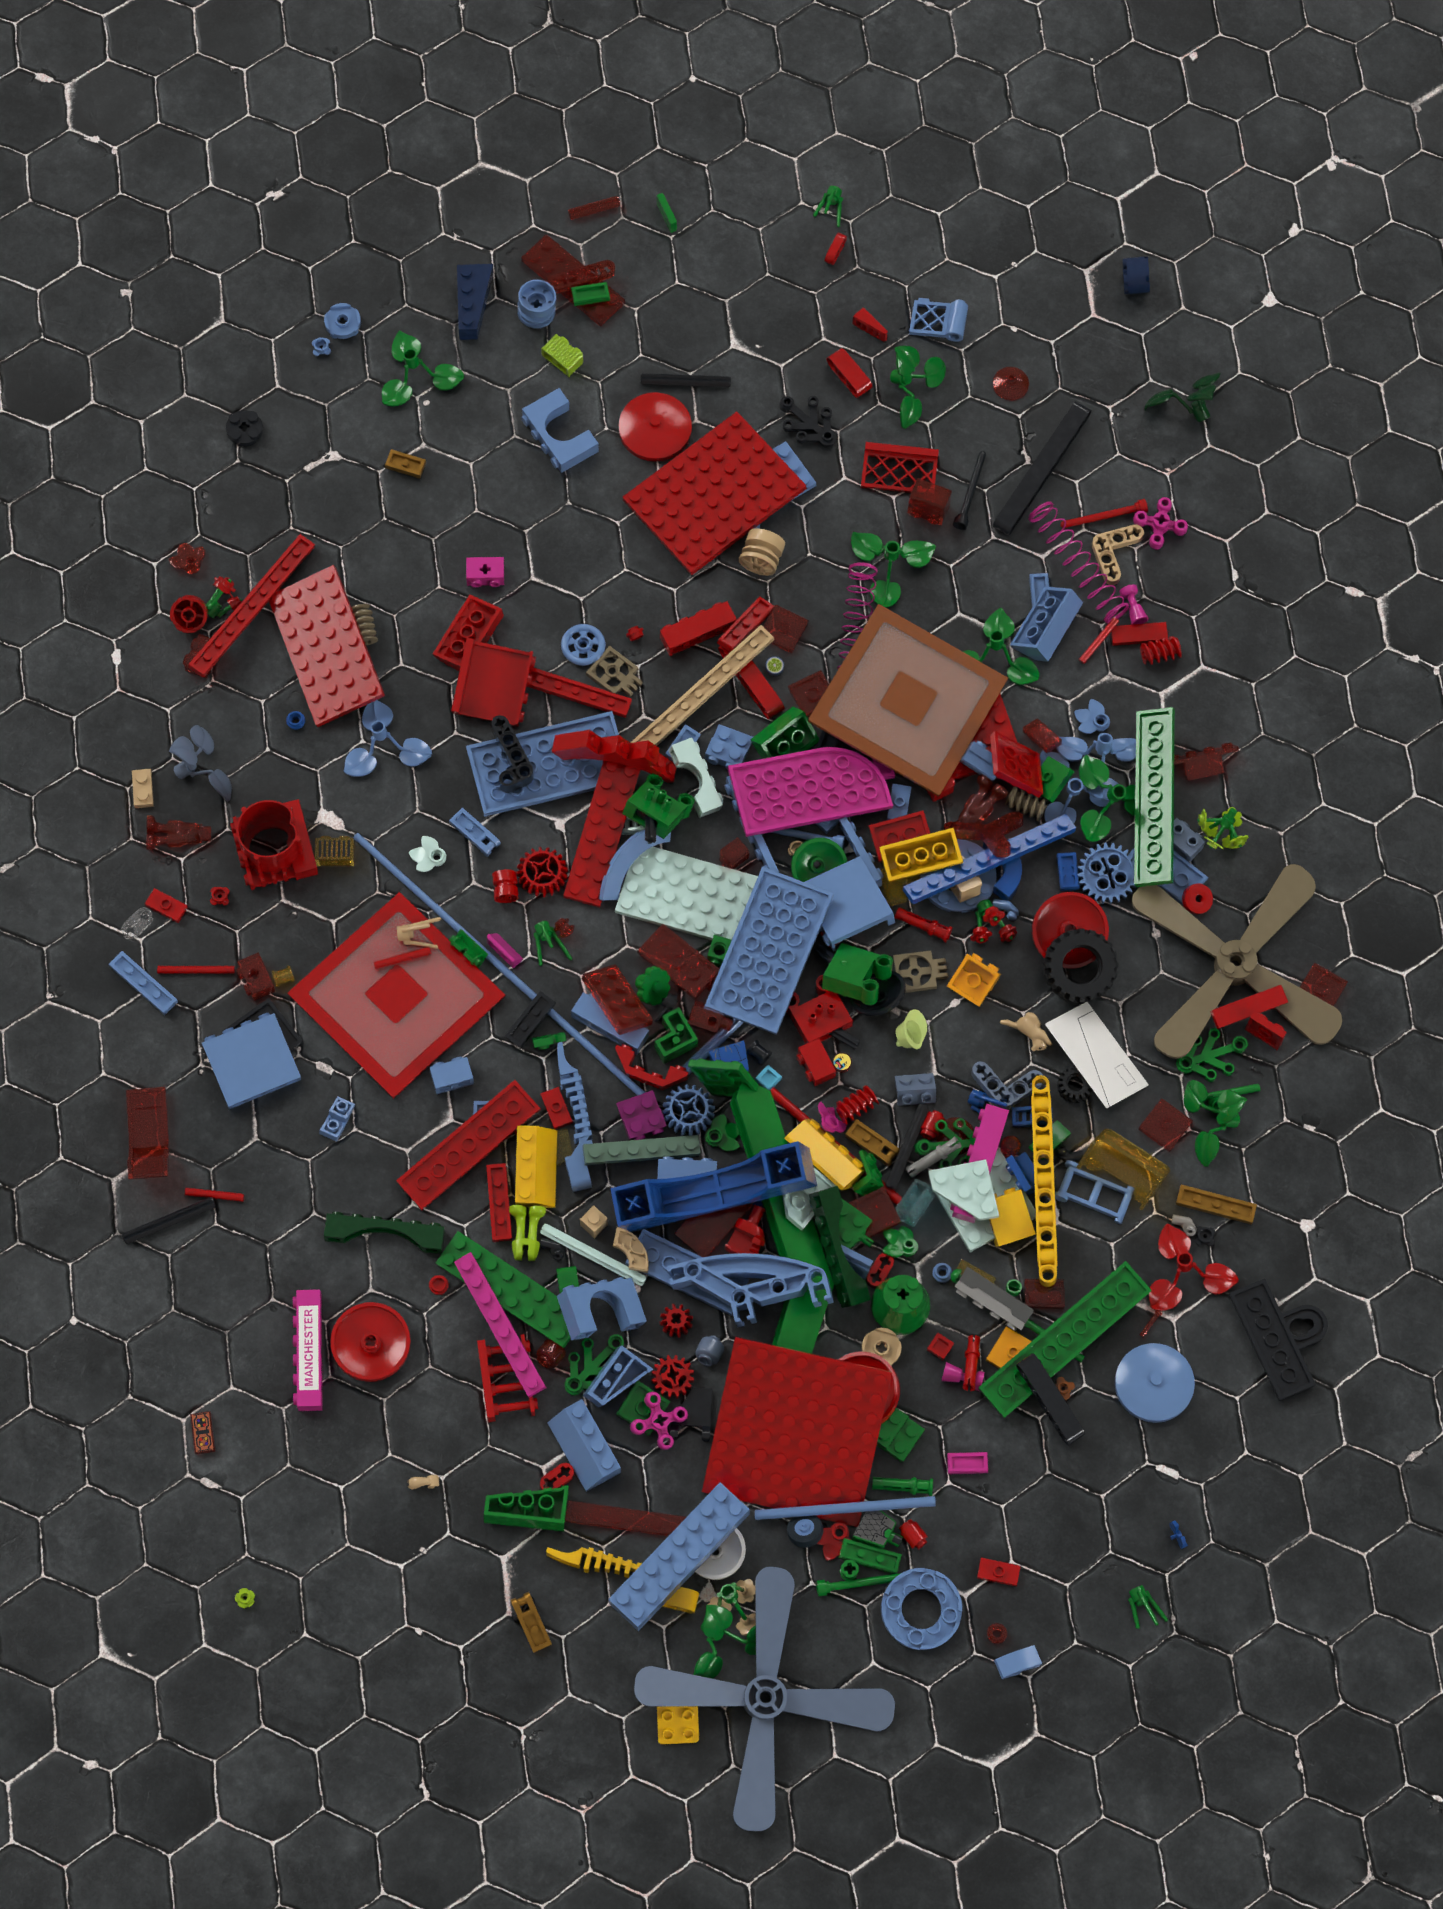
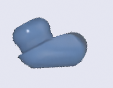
M994 899L993 906L1005 910L1008 913L1007 918L1014 921L1019 915L1018 909L1010 901Z

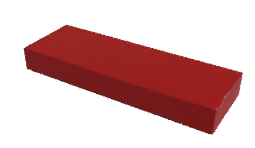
M1166 622L1115 626L1111 631L1112 646L1141 644L1150 641L1155 643V640L1158 639L1161 642L1163 638L1168 639Z

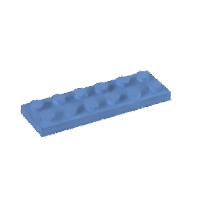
M645 1229L642 1230L638 1238L646 1249L649 1261L648 1273H641L668 1286L671 1285L670 1275L667 1272L666 1266L702 1258ZM628 1259L625 1263V1265L629 1266ZM692 1269L689 1275H696L698 1269ZM685 1273L674 1274L673 1280L685 1277ZM747 1278L729 1279L740 1286L747 1285L749 1282ZM694 1285L677 1289L731 1316L733 1314L731 1306ZM739 1296V1297L736 1299V1302H737V1303L739 1302L741 1296Z

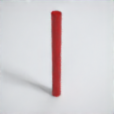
M157 966V973L235 974V966Z

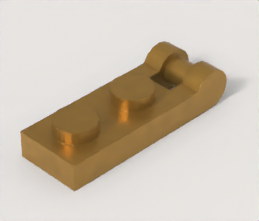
M857 1119L845 1134V1137L867 1152L872 1153L874 1157L888 1167L892 1164V1159L898 1155L900 1150ZM884 1148L889 1151L886 1155L882 1153Z
M527 1592L523 1594V1597L513 1598L510 1601L534 1653L552 1645L533 1599L530 1593ZM528 1604L530 1609L522 1612L520 1606Z

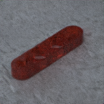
M610 260L600 261L552 275L548 278L547 282L553 286L556 293L571 290V287L589 285L612 278L615 275V264ZM604 267H608L610 271L607 272L606 270H604ZM593 271L595 275L589 278L585 276V273ZM576 276L578 280L572 283L568 281V278Z

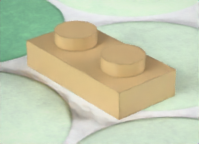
M151 769L132 770L134 807H154Z

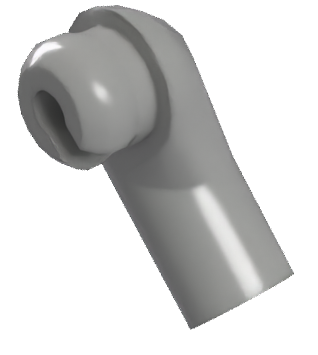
M1173 1214L1171 1224L1181 1225L1187 1236H1194L1196 1234L1197 1228L1191 1218Z

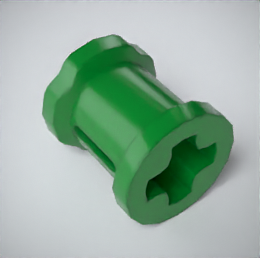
M846 1560L840 1569L842 1579L845 1581L856 1579L859 1571L858 1564L854 1560ZM847 1567H851V1570H854L852 1574H848V1571H845Z

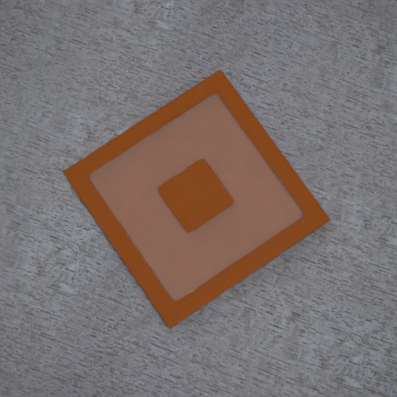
M878 604L809 717L808 722L939 797L1004 687L1008 677Z

